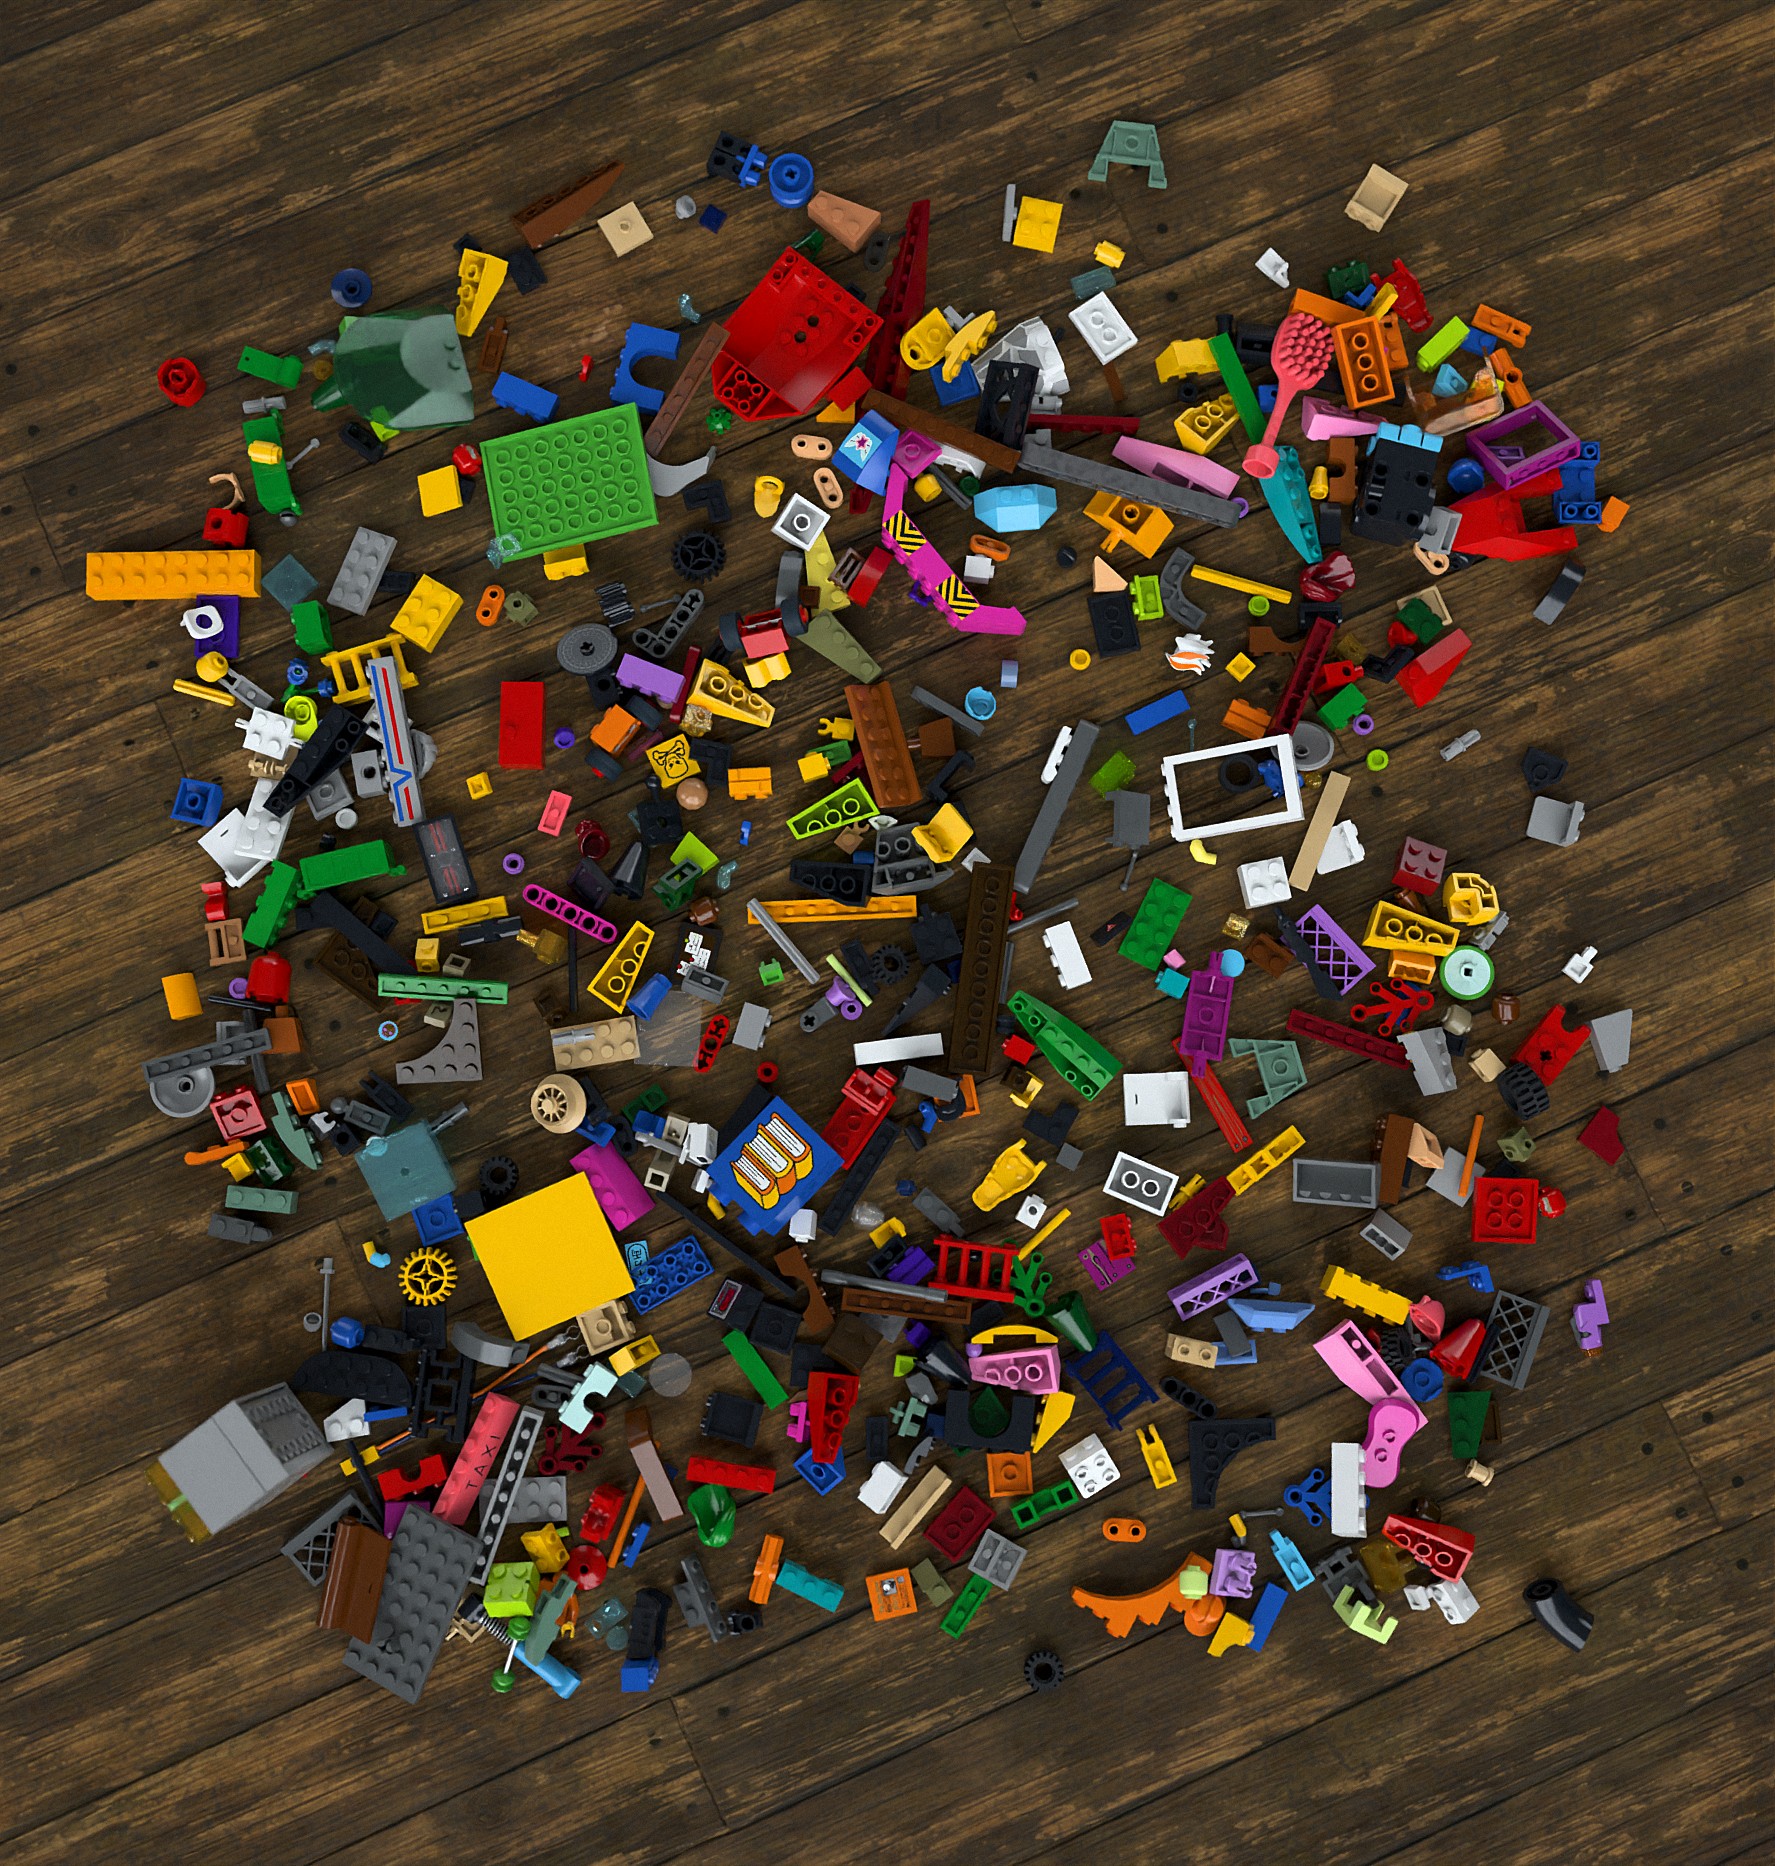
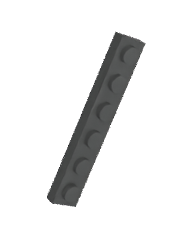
M263 1028L142 1062L141 1065L146 1084H151L274 1049L269 1028Z

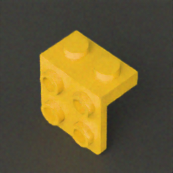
M584 543L543 553L545 560L544 570L549 580H559L566 576H578L589 572Z
M945 803L928 825L917 826L911 833L916 838L917 843L926 850L929 858L935 863H941L953 859L972 836L973 830L951 803Z

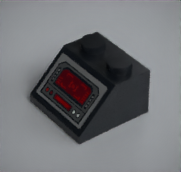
M726 1276L706 1315L744 1335L765 1294L745 1283Z

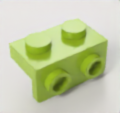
M1135 575L1132 582L1129 583L1130 594H1134L1135 602L1132 604L1134 615H1137L1138 621L1163 617L1157 575L1140 578L1138 575Z

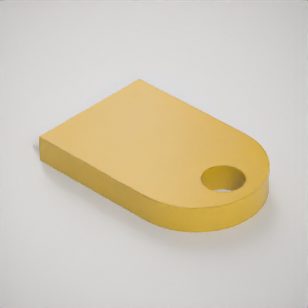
M937 307L916 323L901 339L900 351L902 358L908 366L915 370H925L935 365L945 356V348L956 335ZM911 349L914 350L917 354L916 360H914L910 355Z

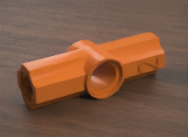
M1501 348L1489 355L1488 360L1498 379L1505 383L1502 391L1506 392L1514 409L1517 410L1532 403L1533 400L1522 381V372L1514 366L1506 349ZM1507 377H1511L1514 382L1508 381Z
M766 1533L761 1555L758 1556L753 1575L755 1577L751 1586L749 1600L759 1604H767L771 1585L775 1581L778 1570V1559L781 1554L784 1538Z

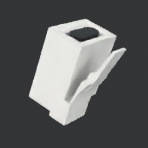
M689 1123L687 1138L683 1144L684 1147L679 1162L684 1164L686 1155L690 1152L689 1157L698 1164H712L715 1161L717 1152L718 1132L708 1124Z

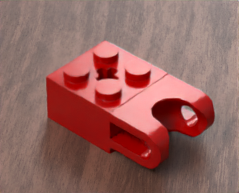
M1559 1003L1553 1005L1509 1059L1514 1065L1519 1062L1528 1065L1537 1074L1544 1086L1552 1084L1591 1033V1028L1587 1025L1577 1026L1571 1033L1566 1032L1561 1025L1562 1017L1566 1011ZM1540 1053L1544 1054V1060L1540 1059L1542 1057Z
M604 1482L600 1487H596L589 1500L591 1507H588L582 1517L581 1524L583 1526L579 1536L595 1543H599L601 1539L607 1540L613 1531L627 1491Z

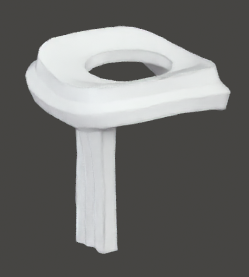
M211 605L187 610L183 615V621L180 623V626L186 625L190 635L195 639L213 636L224 628L217 609ZM200 614L209 616L212 620V626L208 629L199 627L196 623V617Z

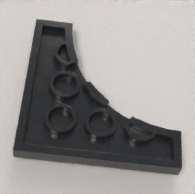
M1274 1417L1187 1420L1192 1509H1215L1216 1490L1223 1470L1243 1449L1261 1442L1276 1440Z

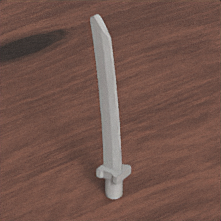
M638 1131L635 1135V1140L644 1142L643 1146L651 1145L678 1157L681 1156L682 1148L653 1137L654 1133L652 1132L645 1134ZM688 1152L686 1155L685 1160L705 1170L711 1165L698 1164L696 1161L689 1157L690 1152Z
M324 1258L323 1269H320V1273L325 1274L322 1352L327 1351L330 1274H335V1270L332 1269L333 1258Z

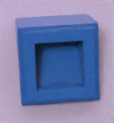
M853 852V864L870 865L873 867L874 852Z

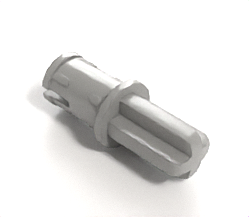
M284 396L262 397L259 400L244 401L243 409L246 414L256 412L268 413L272 409H286V402Z
M1472 729L1462 737L1455 738L1454 742L1440 750V754L1448 762L1460 752H1465L1467 747L1481 738V735L1476 729Z
M593 1026L576 1030L571 1028V1031L552 1034V1043L554 1046L570 1043L577 1045L576 1042L595 1040Z

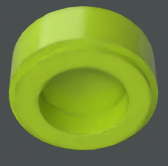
M1375 749L1367 755L1366 764L1371 770L1380 771L1387 766L1388 756L1383 750Z

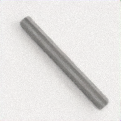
M753 898L749 901L747 907L808 981L811 984L816 983L820 979V975L758 900Z

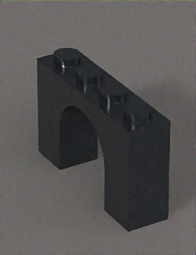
M957 1388L947 1389L943 1443H947V1447L960 1448V1445H969V1449L982 1450V1447H990V1451L1003 1452V1449L1012 1450L1013 1454L1024 1455L1025 1451L1030 1452L1035 1406L1034 1396L1012 1394L1010 1419L1007 1426L996 1435L986 1436L977 1433L969 1424L970 1391Z

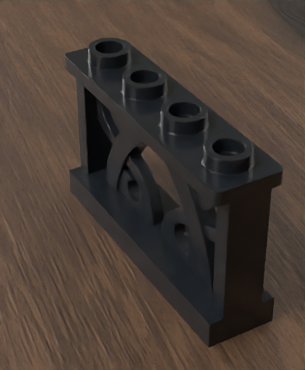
M990 360L974 433L1013 450L1021 451L1040 368L1027 363ZM1005 370H1007L1008 372V380L1007 377L1004 376ZM1013 370H1018V375L1016 377H1014ZM1008 392V396L1012 401L1010 410L1001 419L997 405L1000 399ZM997 430L996 434L992 438H990L991 433H994ZM1001 434H1004L1003 442L998 441Z

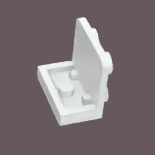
M1350 820L1332 827L1316 867L1319 874H1325L1364 860L1363 846L1358 844L1356 838L1358 835L1357 828Z
M1095 1433L1058 1456L1084 1498L1090 1497L1120 1477L1119 1471Z

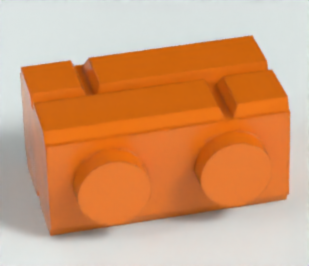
M1233 699L1221 725L1252 740L1262 739L1272 717L1262 708L1254 709L1250 707L1249 703L1243 699Z

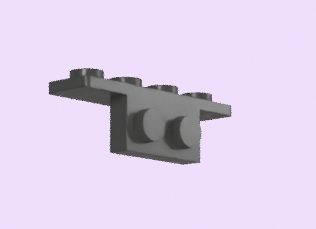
M692 1553L681 1560L688 1580L673 1586V1590L689 1628L706 1623L714 1643L726 1637L729 1632L709 1582L703 1572L701 1563L696 1553Z

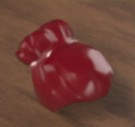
M590 819L582 820L575 828V834L579 837L578 847L580 853L584 858L589 856L593 861H599L604 858L610 849L609 838L602 831L599 822Z

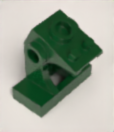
M687 857L660 877L659 883L652 887V890L662 900L664 906L673 912L692 897L695 880L702 875L703 868ZM677 874L680 875L681 882L674 878Z

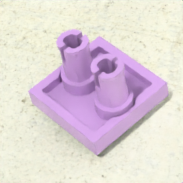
M1217 1548L1209 1593L1244 1598L1251 1597L1252 1592H1249V1590H1253L1250 1585L1251 1576L1256 1572L1253 1568L1257 1567L1254 1563L1255 1553Z

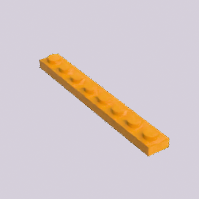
M916 895L872 897L866 908L845 906L831 899L759 902L776 923L917 917ZM748 908V924H761Z

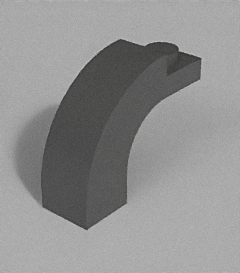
M784 551L779 568L775 609L781 608L782 600L798 597L805 553Z
M456 1321L450 1340L454 1347L464 1355L486 1364L508 1367L509 1363L525 1364L530 1343L527 1340L516 1342L513 1339H501L483 1332L476 1322Z

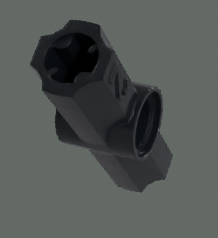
M514 916L501 920H484L477 925L458 928V936L463 947L482 942L494 943L506 937L525 934L522 917Z

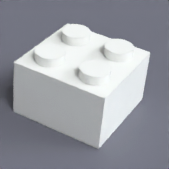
M1282 857L1244 864L1237 868L1246 909L1283 902L1292 898Z

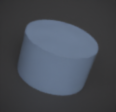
M1002 660L1000 687L1016 688L1018 661Z

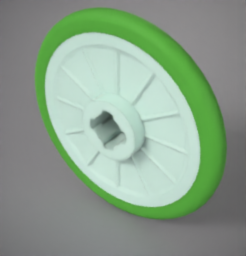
M1461 945L1455 947L1447 957H1443L1439 968V976L1443 987L1452 996L1463 1000H1473L1481 997L1490 989L1494 980V966L1489 956L1483 950L1471 945ZM1464 969L1470 970L1469 976L1464 975Z

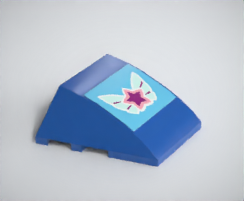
M870 410L844 439L838 450L833 454L831 463L855 483L885 496L886 489H884L886 477H890L891 472L888 469L890 459L894 457L900 430L877 411Z

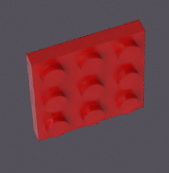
M1474 1176L1471 1241L1535 1244L1539 1180L1535 1178Z

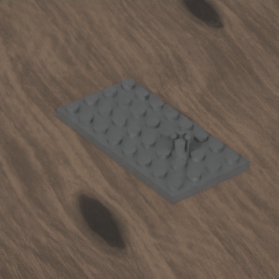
M413 1502L409 1503L392 1542L370 1644H365L353 1636L342 1663L411 1704L418 1703L485 1543Z

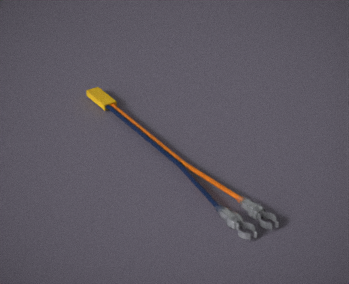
M561 1332L555 1335L553 1339L546 1342L539 1350L526 1358L525 1364L543 1351L545 1352L568 1342L567 1333ZM572 1351L565 1354L563 1358L551 1366L562 1369L567 1365L576 1363L578 1357ZM519 1363L489 1386L473 1394L472 1405L487 1397L489 1392L497 1393L539 1375L536 1372L492 1389L525 1365ZM445 1412L444 1420L457 1412ZM436 1415L430 1417L422 1423H435ZM408 1429L379 1446L373 1445L360 1452L359 1454H362L365 1460L364 1465L366 1466L381 1458L382 1453L410 1439L411 1432ZM351 1458L340 1463L346 1476L357 1471L356 1467L353 1468L350 1462Z

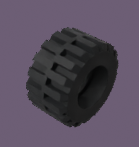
M1519 1062L1496 1076L1497 1086L1502 1098L1510 1110L1521 1120L1527 1121L1549 1109V1096L1542 1081L1525 1063Z

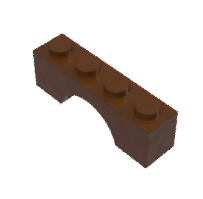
M1247 627L1246 652H1252V656H1264V652H1273L1272 656H1285V652H1293V656H1298L1312 627H1308L1305 635L1294 643H1285L1279 640L1271 627ZM1333 636L1325 656H1327V652H1333Z
M798 1244L774 1255L773 1257L783 1276L798 1277L805 1282L809 1289L810 1303L802 1316L811 1334L835 1323L834 1317L837 1314L832 1304L827 1305L824 1298L828 1296L823 1286L818 1287L815 1278L818 1277L813 1266L808 1267L805 1260L808 1258L804 1247L799 1248Z

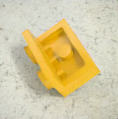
M548 1523L541 1531L525 1532L521 1537L539 1574L559 1572L570 1559L552 1523Z

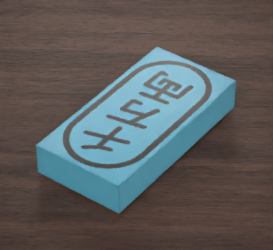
M646 1240L625 1244L629 1272L650 1259ZM650 1263L630 1274V1276H641L645 1273V1269ZM651 1268L648 1269L649 1274H652ZM646 1276L647 1281L643 1282L641 1279L639 1286L652 1283L653 1278ZM633 1278L634 1285H636L637 1280Z

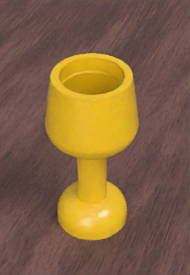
M921 471L916 476L917 481L914 484V490L925 502L934 499L941 493L942 489L935 475H924Z

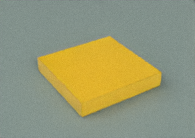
M450 465L417 476L424 516L430 517L462 506L456 466Z

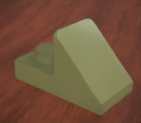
M928 1557L910 1570L922 1591L926 1592L936 1607L954 1595L952 1589Z

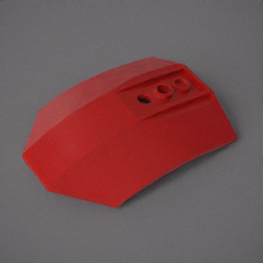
M788 246L752 293L721 326L731 334L711 365L714 396L746 422L805 415L845 373L885 321ZM811 317L819 318V323L811 327L808 325V320ZM798 332L806 334V340L803 343L795 341V335Z

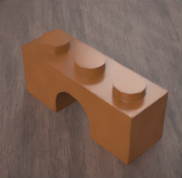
M1329 438L1326 443V464L1336 465L1342 471L1341 477L1328 480L1329 492L1326 496V502L1350 505L1358 496V485H1355V478L1358 475V466L1355 465L1358 446L1355 445V438Z

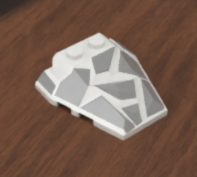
M1039 317L1018 324L971 364L982 393L990 360L1027 363L1039 367L1034 392L1035 396H1058L1070 391L1068 379L1064 372V363L1048 327L1043 324ZM1005 370L1004 376H1006L1008 380V372L1007 370ZM1013 370L1014 377H1016L1018 375V370ZM1008 392L999 402L1011 401Z

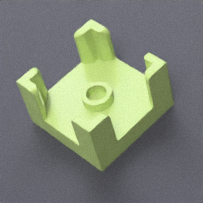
M1345 1584L1333 1608L1349 1628L1386 1644L1398 1623L1396 1618L1393 1616L1388 1617L1384 1626L1381 1627L1377 1619L1384 1609V1604L1378 1600L1380 1606L1374 1610L1371 1609L1369 1604L1364 1605L1359 1600L1354 1607L1348 1605L1347 1602L1353 1594L1354 1588Z

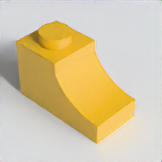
M1226 1612L1207 1652L1215 1657H1221L1222 1653L1231 1645L1246 1646L1254 1637L1255 1632L1253 1629L1255 1626L1232 1612Z

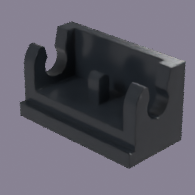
M352 421L338 434L343 443L373 466L388 451L387 446L383 445Z
M1342 602L1300 603L1296 608L1298 631L1307 630L1308 627H1312L1317 617L1337 625L1335 629H1339L1340 623H1342Z
M586 1076L579 1084L586 1096L587 1107L585 1115L591 1126L595 1128L610 1118L613 1113L596 1085Z

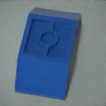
M1580 442V456L1557 466L1563 487L1551 495L1552 511L1558 523H1601V502H1595L1594 467L1600 462L1599 442Z

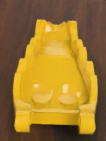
M1023 1138L1007 1148L997 1158L983 1183L974 1191L972 1195L973 1201L983 1211H990L999 1202L1026 1189L1048 1165L1044 1160L1040 1161L1037 1165L1032 1162L1021 1150L1027 1143Z

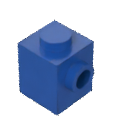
M1278 385L1258 387L1255 397L1262 413L1273 412Z

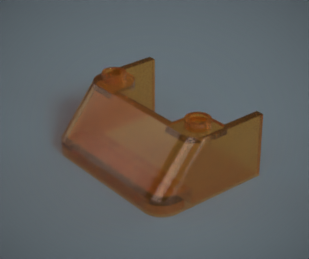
M1486 346L1482 347L1487 366L1475 373L1474 383L1476 387L1435 402L1432 393L1426 390L1414 393L1409 376H1404L1406 389L1419 427L1423 433L1426 432L1444 437L1496 418L1503 413L1504 403Z

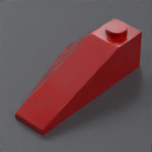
M1459 628L1403 667L1394 678L1419 709L1436 697L1472 643Z
M809 1371L807 1396L813 1462L834 1463L842 1442V1431L845 1424L848 1425L850 1417H848L852 1405H855L857 1401L859 1376Z
M1389 1514L1381 1530V1533L1399 1547L1406 1548L1414 1554V1558L1417 1561H1423L1430 1567V1571L1435 1575L1458 1584L1474 1550V1535L1447 1525Z

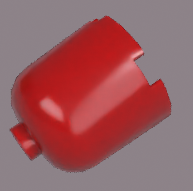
M268 952L267 955L258 956L252 961L245 990L247 998H251V995L257 996V1001L278 1003V999H282L284 1003L288 1002L292 966L286 959L280 957V953Z

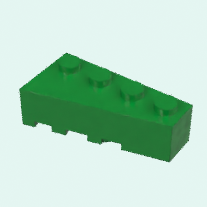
M273 859L271 864L272 867H275L273 873L267 875L264 881L266 890L257 898V912L253 911L242 935V939L269 951L276 946L279 940L278 934L281 928L283 929L288 922L287 916L298 902L297 891L305 888L301 871Z

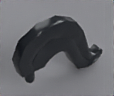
M962 1077L954 1079L957 1081L958 1092L953 1102L947 1106L943 1105L941 1108L938 1105H934L939 1120L948 1123L957 1120L963 1115L966 1101L959 1087V1082L963 1081Z

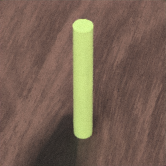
M833 954L829 955L826 958L829 964L846 983H849L850 988L866 1007L873 1002L871 998L862 990Z

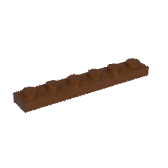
M843 1288L841 1310L960 1324H970L972 1308L971 1302L947 1300L946 1303L908 1295Z

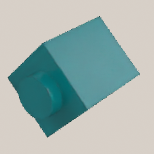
M1166 968L1163 972L1159 971L1155 982L1158 983L1156 989L1176 999H1180L1190 979Z

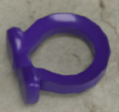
M917 580L913 586V592H909L908 596L923 607H927V602L932 601L933 597L930 595L921 599L917 596V588L921 584Z

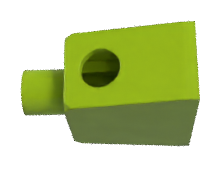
M690 831L670 858L675 865H678L688 857L703 868L702 875L720 862ZM679 874L674 877L678 881L681 880Z

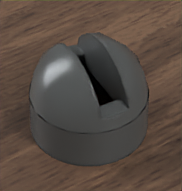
M286 508L280 512V521L285 526L291 527L297 523L298 516L292 509Z

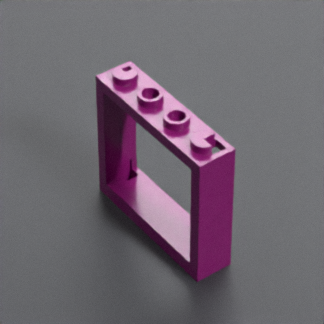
M1538 399L1466 433V450L1507 491L1580 456L1581 440ZM1536 419L1560 441V443L1508 468L1484 445Z

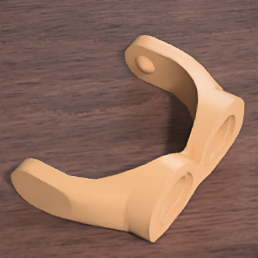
M234 473L218 474L209 478L210 483L229 480L235 486V495L232 503L222 509L234 510L245 501Z

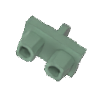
M911 1395L906 1411H903L905 1403L899 1401L897 1408L890 1407L889 1410L894 1414L892 1422L898 1424L900 1417H903L898 1430V1435L903 1437L905 1434L917 1437L920 1424L914 1423L910 1419L912 1414L924 1417L927 1410V1405Z

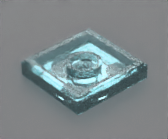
M291 554L286 556L260 581L289 613L293 610L292 605L299 604L320 585Z

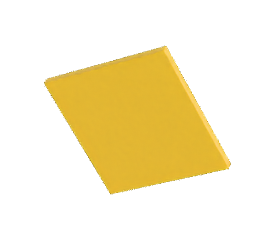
M585 1170L464 1223L516 1342L636 1290Z

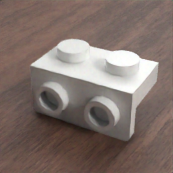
M1462 1577L1458 1584L1442 1578L1438 1583L1428 1586L1431 1587L1434 1593L1433 1598L1437 1601L1446 1619L1451 1624L1466 1622L1480 1608Z

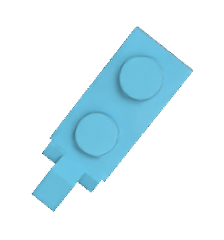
M1276 1529L1268 1533L1275 1543L1271 1546L1273 1554L1295 1590L1298 1591L1314 1581V1576L1293 1542L1287 1536L1282 1538Z

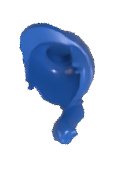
M1462 458L1450 467L1446 478L1449 485L1458 494L1460 491L1464 493L1476 492L1485 487L1483 485L1484 470L1477 461Z

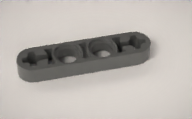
M915 686L910 694L920 704L944 718L950 717L952 723L976 737H980L985 729L978 721L921 687Z

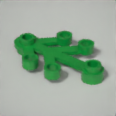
M1007 1238L1001 1243V1246L1004 1243L1016 1244V1248H1018L1017 1242L1011 1238ZM1040 1252L1032 1253L1030 1257L1031 1263L1025 1275L1018 1256L1013 1255L1012 1266L1017 1278L1010 1276L1009 1285L1023 1290L1026 1297L1025 1299L1015 1295L1014 1303L1024 1307V1311L1029 1317H1040L1045 1310V1303L1042 1298L1048 1284L1052 1281V1276L1048 1272H1042L1039 1275L1040 1284L1035 1295L1031 1285L1044 1257ZM1036 1254L1041 1256V1260L1038 1263L1033 1261V1257ZM994 1269L991 1273V1277L994 1281L1000 1282L1002 1277L1000 1279H995L994 1273L996 1271H1000L1002 1273V1270ZM1044 1274L1049 1276L1048 1282L1042 1281L1041 1278ZM1032 1303L1038 1304L1036 1311L1031 1310L1030 1305Z

